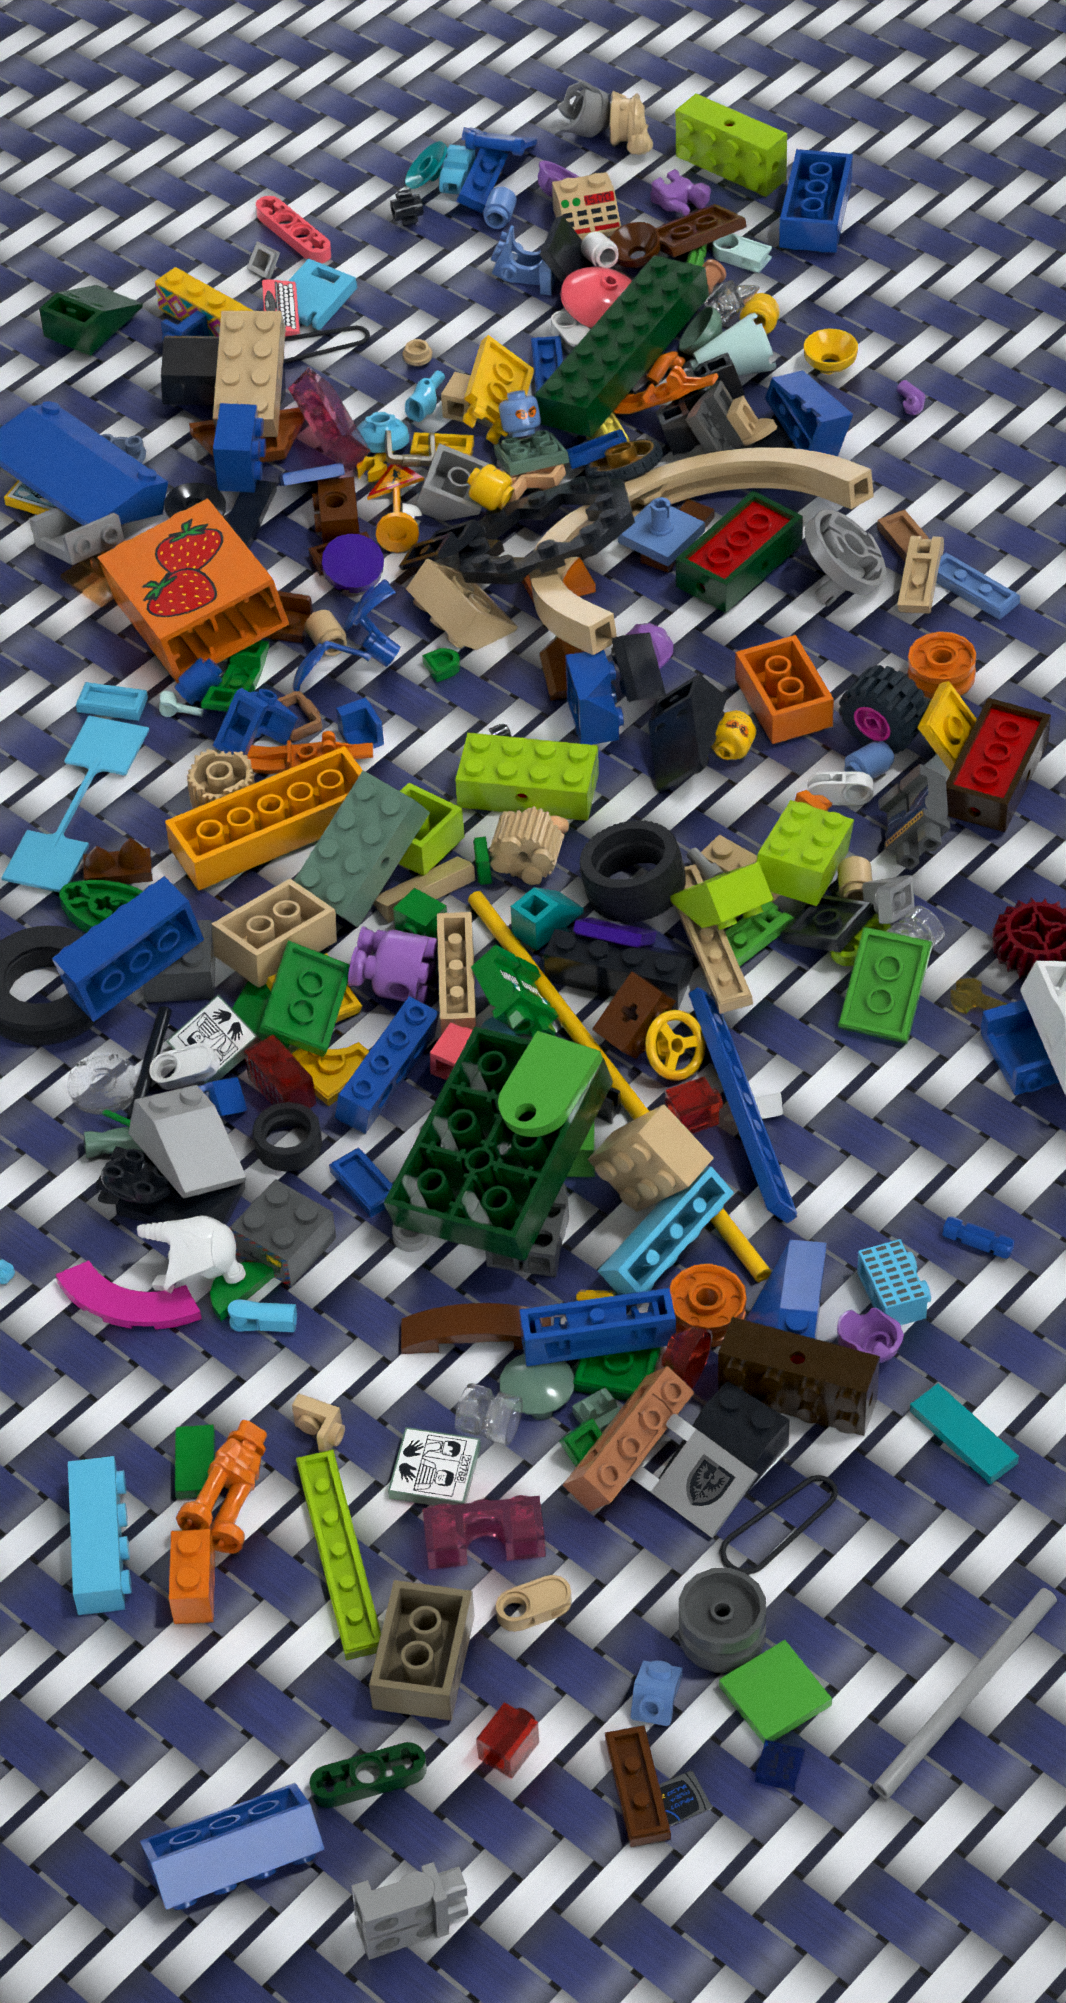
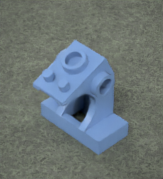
M510 226L508 233L502 231L500 238L504 242L499 240L491 257V261L495 262L492 274L508 282L540 285V295L552 296L557 277L541 258V250L538 252L524 250L523 246L515 241L514 226Z

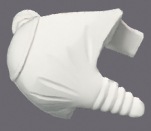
M196 1216L183 1220L148 1223L137 1226L139 1237L167 1242L170 1245L167 1274H158L152 1284L154 1291L172 1293L179 1280L194 1274H199L209 1279L223 1275L225 1281L229 1284L241 1281L246 1275L243 1265L237 1263L235 1258L236 1242L233 1232L228 1226L212 1217Z

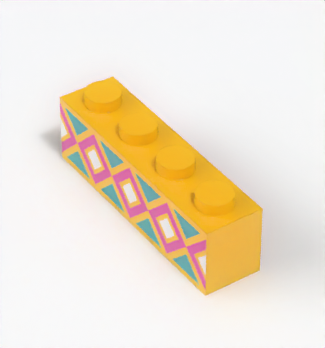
M174 267L155 281L159 309L181 322L197 310L206 314L209 336H219L221 311H253L177 267Z

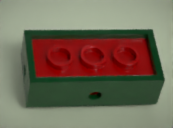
M755 491L750 492L675 559L676 587L725 613L728 612L802 545L803 516Z

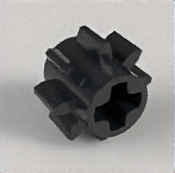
M411 189L398 191L395 194L396 199L390 200L394 221L402 220L403 227L416 224L418 222L417 216H422L424 213L420 195H412Z

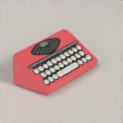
M270 279L262 280L264 311L282 312L286 328L285 337L300 334L296 283Z

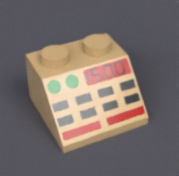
M607 172L594 173L577 178H565L552 182L553 211L556 218L563 215L582 241L592 232H600L609 237L621 227L614 187Z

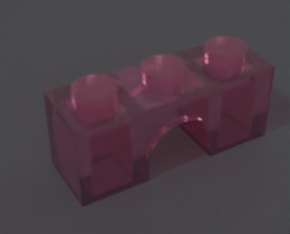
M518 1495L511 1499L493 1501L480 1499L466 1504H438L434 1507L423 1508L429 1569L468 1565V1546L473 1540L482 1536H492L499 1539L505 1546L507 1561L546 1556L540 1495L530 1497Z

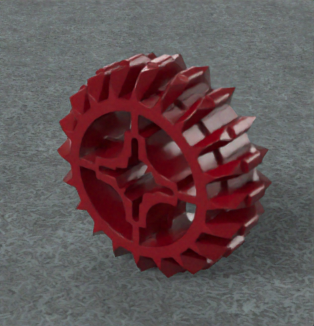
M1031 897L1028 904L1018 900L1015 908L1007 906L1004 914H999L992 934L994 954H997L999 964H1006L1007 972L1017 970L1020 979L1029 974L1036 961L1066 962V908L1062 909L1059 901L1054 904L1048 903L1046 897L1042 902H1035Z

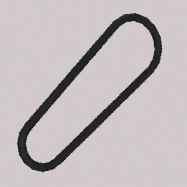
M355 325L285 337V341L351 330H361L365 333V337L362 340L284 359L285 363L359 346L368 341L370 332L363 326Z
M822 1475L810 1476L725 1538L720 1549L723 1563L727 1568H732L746 1574L756 1573L763 1569L834 1503L838 1495L836 1484L830 1478ZM823 1481L829 1484L832 1489V1495L829 1500L760 1564L746 1569L731 1564L726 1555V1548L731 1540L811 1482Z

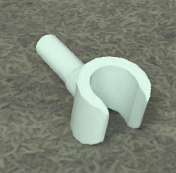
M171 691L160 693L159 711L163 716L171 717L176 712L203 716L204 709L177 703L175 693Z

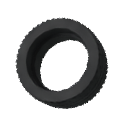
M631 820L614 824L593 836L585 844L581 852L580 874L586 896L595 912H598L600 916L602 915L608 920L634 923L657 917L674 906L671 903L670 896L685 889V867L679 845L671 831L661 824L646 820ZM652 863L657 865L644 875L631 879L609 878L611 874L621 868L633 864Z

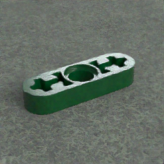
M404 1742L321 1766L310 1777L309 1784L312 1799L321 1807L333 1808L416 1784L426 1774V1756L419 1745ZM410 1758L414 1768L406 1770V1767L402 1765V1760ZM385 1763H390L391 1776H387ZM373 1767L380 1772V1775L372 1783H363L357 1778L358 1772L363 1768ZM350 1774L352 1787L347 1788L344 1775ZM331 1780L334 1791L327 1792L323 1787V1782Z

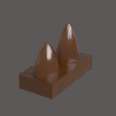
M131 838L123 844L120 851L108 852L96 846L88 854H83L84 881L106 880L123 884L153 881L150 848H143L137 841Z

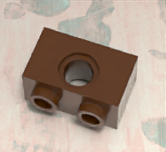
M354 477L317 480L318 493H312L314 512L320 511V514H314L316 533L322 532L323 544L331 542L336 537L342 535L359 534Z

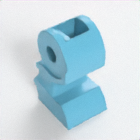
M449 145L447 157L444 160L439 178V190L441 193L460 194L476 159L475 150H469L465 146Z

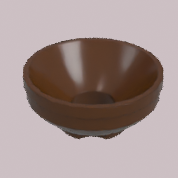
M645 222L625 224L610 236V240L618 248L619 256L616 263L624 267L641 268L654 255L657 256L661 248L658 230L653 225ZM637 251L645 252L643 257L637 259L630 258Z

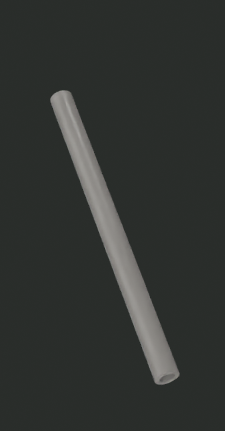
M1042 1588L876 1780L873 1788L877 1794L885 1799L890 1798L1055 1605L1057 1598L1050 1590Z

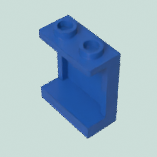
M1024 999L982 1011L981 1036L1014 1096L1025 1092H1035L1042 1087L1059 1083Z

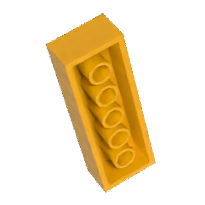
M345 746L166 820L169 848L197 890H202L319 840L363 770Z

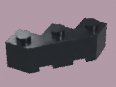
M728 352L699 364L693 371L695 377L700 378L717 373L719 377L716 382L720 380L723 382L733 400L745 395ZM711 386L692 391L679 399L673 400L668 406L662 405L655 412L673 456L679 453H688L695 446L700 445L685 419L697 401Z

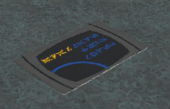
M693 1771L686 1772L659 1784L669 1827L712 1808Z

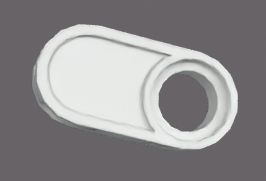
M560 310L551 317V332L554 336H561V345L570 354L590 329L574 319L567 310ZM561 323H570V324H572V325H569V326H561V325H558V324H561Z
M817 772L811 775L807 782V791L812 795L825 796L832 802V805H864L873 798V779L864 772ZM858 785L863 786L866 789L863 791L856 792L850 790L849 788Z
M195 1043L157 1055L150 1064L149 1073L151 1078L161 1088L170 1090L211 1078L219 1069L220 1059L207 1044ZM168 1064H175L174 1073L168 1078H161L162 1069Z

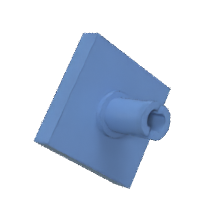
M658 497L652 500L634 517L635 523L618 536V543L669 566L705 532V522L670 506L671 503L667 498Z

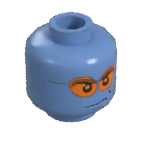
M525 390L507 393L508 399L499 404L503 430L511 433L512 437L534 434L536 432L535 428L541 423L537 399L534 396L525 395Z

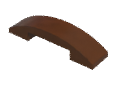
M468 1303L432 1308L409 1315L401 1319V1353H439V1344L513 1341L514 1350H523L519 1310L530 1307L500 1303ZM551 1317L540 1318L543 1327L551 1326Z

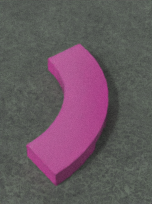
M90 1261L55 1274L60 1288L77 1307L83 1311L87 1310L101 1317L103 1322L130 1329L133 1326H154L155 1329H166L202 1319L201 1312L186 1285L174 1288L172 1293L166 1291L144 1292L130 1290L104 1278Z

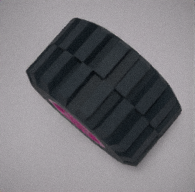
M875 665L873 668L871 666L866 668L842 695L839 701V714L843 717L842 722L849 729L848 732L860 744L864 746L871 742L883 741L889 745L895 755L900 751H904L919 734L920 731L917 727L929 705L928 700L923 697L925 694L915 685L916 683L912 679L907 678L903 672H897L893 667L886 666L884 668L881 665Z

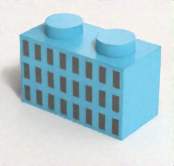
M901 1239L859 1250L857 1273L873 1308H878L884 1314L894 1318L900 1325L925 1319L927 1303L931 1302L930 1289L925 1280L920 1281L917 1275L915 1257L911 1251L906 1252Z

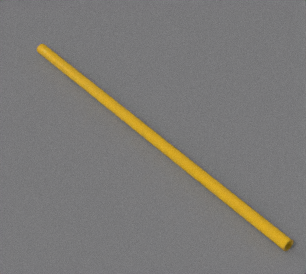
M481 891L473 892L468 897V903L502 948L516 957L518 956L537 966L541 977L535 981V984L541 996L547 999L551 1007L556 1010L559 1016L557 1020L572 1040L577 1044L601 1052L613 1081L611 1087L620 1091V1103L632 1119L635 1120L650 1112ZM723 1208L715 1217L711 1218V1223L755 1281L762 1282L766 1280L771 1274L770 1268Z

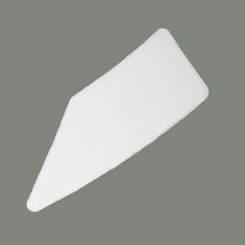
M781 1093L754 1097L762 1119L783 1114ZM732 1112L724 1117L725 1121H735Z

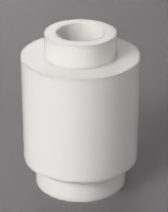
M592 232L582 241L581 252L583 256L596 267L610 268L616 264L619 256L618 248L604 234Z

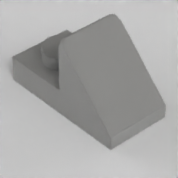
M912 875L863 883V901L874 904L875 914H879V924L894 923L915 909Z

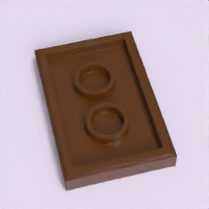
M713 204L659 226L656 229L660 235V251L676 257L742 230L747 225L746 219L743 216Z

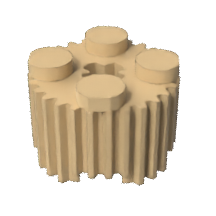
M206 749L205 753L201 751L200 756H194L195 764L191 765V769L188 770L187 774L192 809L255 783L251 760L248 759L247 755H243L242 751L234 752V755L231 752L225 754L224 751L218 754L216 750Z
M533 806L532 808H527L524 812L517 810V813L503 811L489 849V855L492 856L490 865L494 871L510 873L512 877L518 876V878H522L529 885L540 884L542 877L546 878L548 874L550 875L554 871L564 834L561 833V830H558L557 825H553L549 812H543L541 808L537 810Z

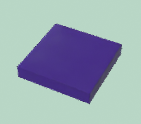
M593 917L575 920L573 930L578 935L637 948L655 943L657 931Z

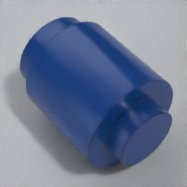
M200 657L178 678L179 682L174 687L188 703L193 705L197 700L199 702L203 700L210 686L217 687L223 681L219 676L223 671L211 658L205 661Z

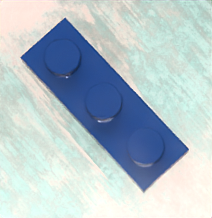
M480 148L456 202L482 213L489 193L495 186L508 154L500 150Z

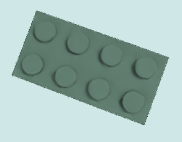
M363 770L294 881L334 908L337 916L358 928L430 812L414 799Z

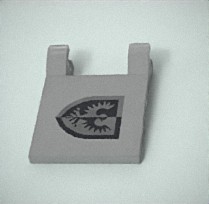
M673 1414L667 1421L666 1426L686 1440V1444L660 1479L641 1465L638 1466L631 1478L703 1532L714 1538L759 1474L677 1414Z

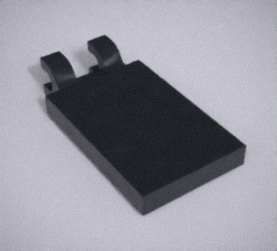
M116 1146L110 1159L122 1157L126 1149ZM101 1175L95 1184L96 1189L101 1190L98 1202L115 1204L117 1215L149 1224L183 1220L196 1216H209L227 1225L245 1190L244 1182L183 1198L173 1187L168 1196L160 1201L142 1204L129 1202L113 1195L105 1188L101 1181Z

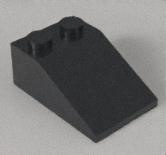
M729 1381L708 1401L692 1425L759 1474L747 1492L789 1446L790 1420ZM682 1440L681 1444L679 1445L674 1455L668 1462L667 1466L661 1473L659 1479L662 1477L667 1468L670 1466L675 1457L686 1444V1440Z

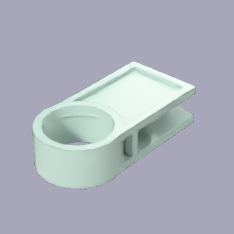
M734 233L713 241V256L715 259L758 274L772 258V256L768 255L772 249L771 246L738 236ZM723 246H731V247H734V248L724 249V248H721V247H723Z

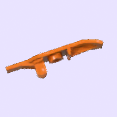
M674 366L666 378V383H662L657 387L652 383L643 392L627 394L613 412L615 414H632L679 399L692 391L714 385L719 376L717 373L702 378L687 377L680 366Z
M325 731L322 733V742L292 745L291 740H289L285 746L265 747L251 745L247 756L251 760L253 772L275 774L343 746L347 748L354 759L373 758V742L362 744L336 742L335 734L332 731Z

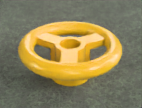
M669 1010L657 1016L651 1023L646 1035L645 1048L650 1065L660 1076L669 1080L679 1081L692 1076L699 1069L705 1056L706 1042L701 1026L693 1016L681 1010ZM681 1021L690 1028L693 1035L684 1038L681 1035H676L667 1022ZM695 1047V1053L691 1062L685 1068L675 1070L679 1055H682L686 1048Z

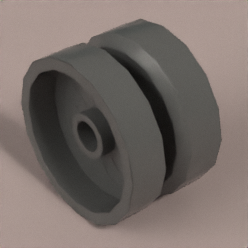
M711 1568L696 1574L685 1584L679 1597V1643L687 1658L705 1670L714 1673H730L761 1654L766 1642V1597L759 1583L748 1574L732 1568Z

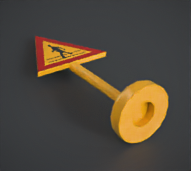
M390 464L367 496V499L370 500L393 492V512L383 516L377 523L376 538L382 548L396 553L409 550L413 544L417 543L419 537L417 522L412 516L401 512L400 489L425 480L423 476L401 465Z

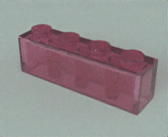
M308 367L288 389L326 455L337 463L343 464L344 468L350 472L358 463L364 460L371 450L333 386Z

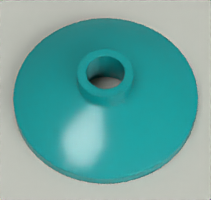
M438 141L429 145L414 160L405 178V184L409 189L419 188L431 180L433 182L439 178L442 170L441 166L447 154L445 143Z

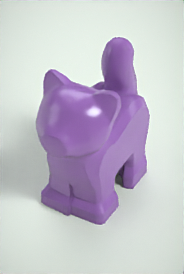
M676 169L667 173V178L672 183L665 184L661 177L652 182L651 202L661 205L666 211H675L686 216L690 213L686 203L691 201L694 206L701 210L710 201L711 189L708 185L704 183L693 184L689 179L680 176L679 171Z

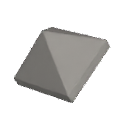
M257 241L247 269L266 279H271L280 252Z

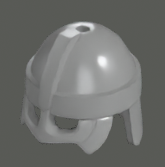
M581 79L578 83L568 86L564 101L558 104V109L565 118L570 120V124L559 122L556 127L562 131L575 133L587 138L594 137L605 131L610 125L611 103L607 94ZM572 96H576V98H575L573 104L571 105V104H570V99H571V97H572Z

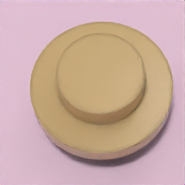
M414 339L405 345L403 360L407 364L422 366L432 359V349L426 341Z

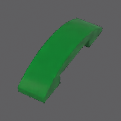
M260 640L230 656V665L222 677L223 681L217 687L210 686L201 702V708L227 712L237 690L243 688L250 693L254 692L266 662L269 641Z

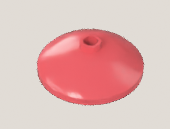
M586 267L578 269L565 278L560 293L561 301L567 312L574 319L592 328L633 280L609 268Z

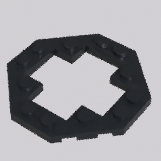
M580 476L544 491H537L527 497L507 503L502 509L487 510L486 516L477 521L482 529L465 548L459 551L461 572L466 583L512 585L523 581V578L533 570L540 569L541 574L565 566L564 559L570 557H583L585 559L598 554L635 523L624 480L609 479V477L587 479L585 476ZM562 505H591L585 512L588 520L595 522L583 527L579 531L580 534L570 542H555V540L550 539L539 543L537 549L528 557L499 556L505 550L501 540L496 539L521 519L544 520Z

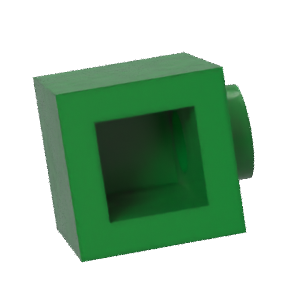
M413 888L393 908L395 930L438 939L437 913H447V905Z

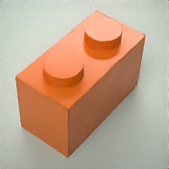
M211 1529L171 1531L169 1603L174 1624L214 1622L215 1550Z

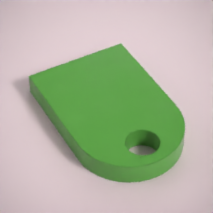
M537 1031L499 1095L498 1107L506 1126L516 1134L526 1137L543 1136L562 1126L570 1116L603 1060L601 1052ZM532 1111L536 1113L529 1121L522 1122L518 1120L525 1112Z

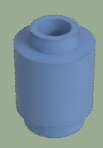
M495 187L490 191L483 210V216L486 224L491 228L500 229L510 222L517 202L513 191L506 187Z
M883 741L871 742L845 758L844 770L845 772H864L874 779L890 769V765L894 763L893 751Z

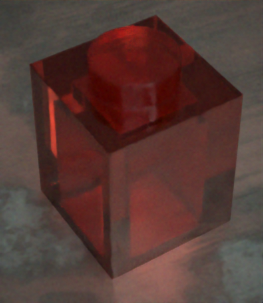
M705 1076L665 1090V1106L691 1134L719 1125V1109L723 1108L722 1099L719 1091L716 1088L712 1089Z
M504 1702L476 1738L478 1759L512 1779L540 1742L538 1722L535 1717L523 1708L515 1709Z

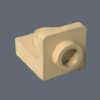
M298 1393L292 1404L295 1426L307 1434H317L319 1452L331 1450L333 1446L337 1447L341 1443L345 1432L340 1408Z

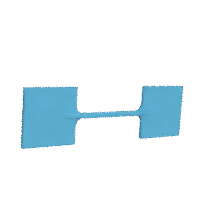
M94 716L87 717L64 761L66 764L85 767L89 771L61 821L57 832L44 834L30 830L26 831L1 877L3 881L60 892L65 884L71 882L83 859V854L86 853L89 847V843L68 839L64 836V832L97 773L110 772L126 776L149 732V727Z

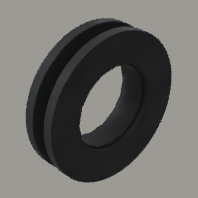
M46 925L23 929L0 940V1035L2 1037L25 1045L57 1044L81 1035L101 1018L99 1017L93 1022L72 1000L68 993L52 1002L39 1004L19 1001L10 994V989L14 982L26 972L40 967H56L52 958L64 947L71 945L82 937L84 933L67 927Z

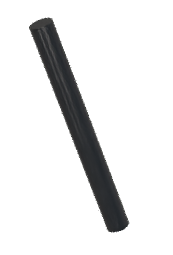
M166 1006L159 1007L127 1115V1119L130 1120L135 1099L148 1097L153 1080L149 1073L150 1064L161 1052L172 1010Z

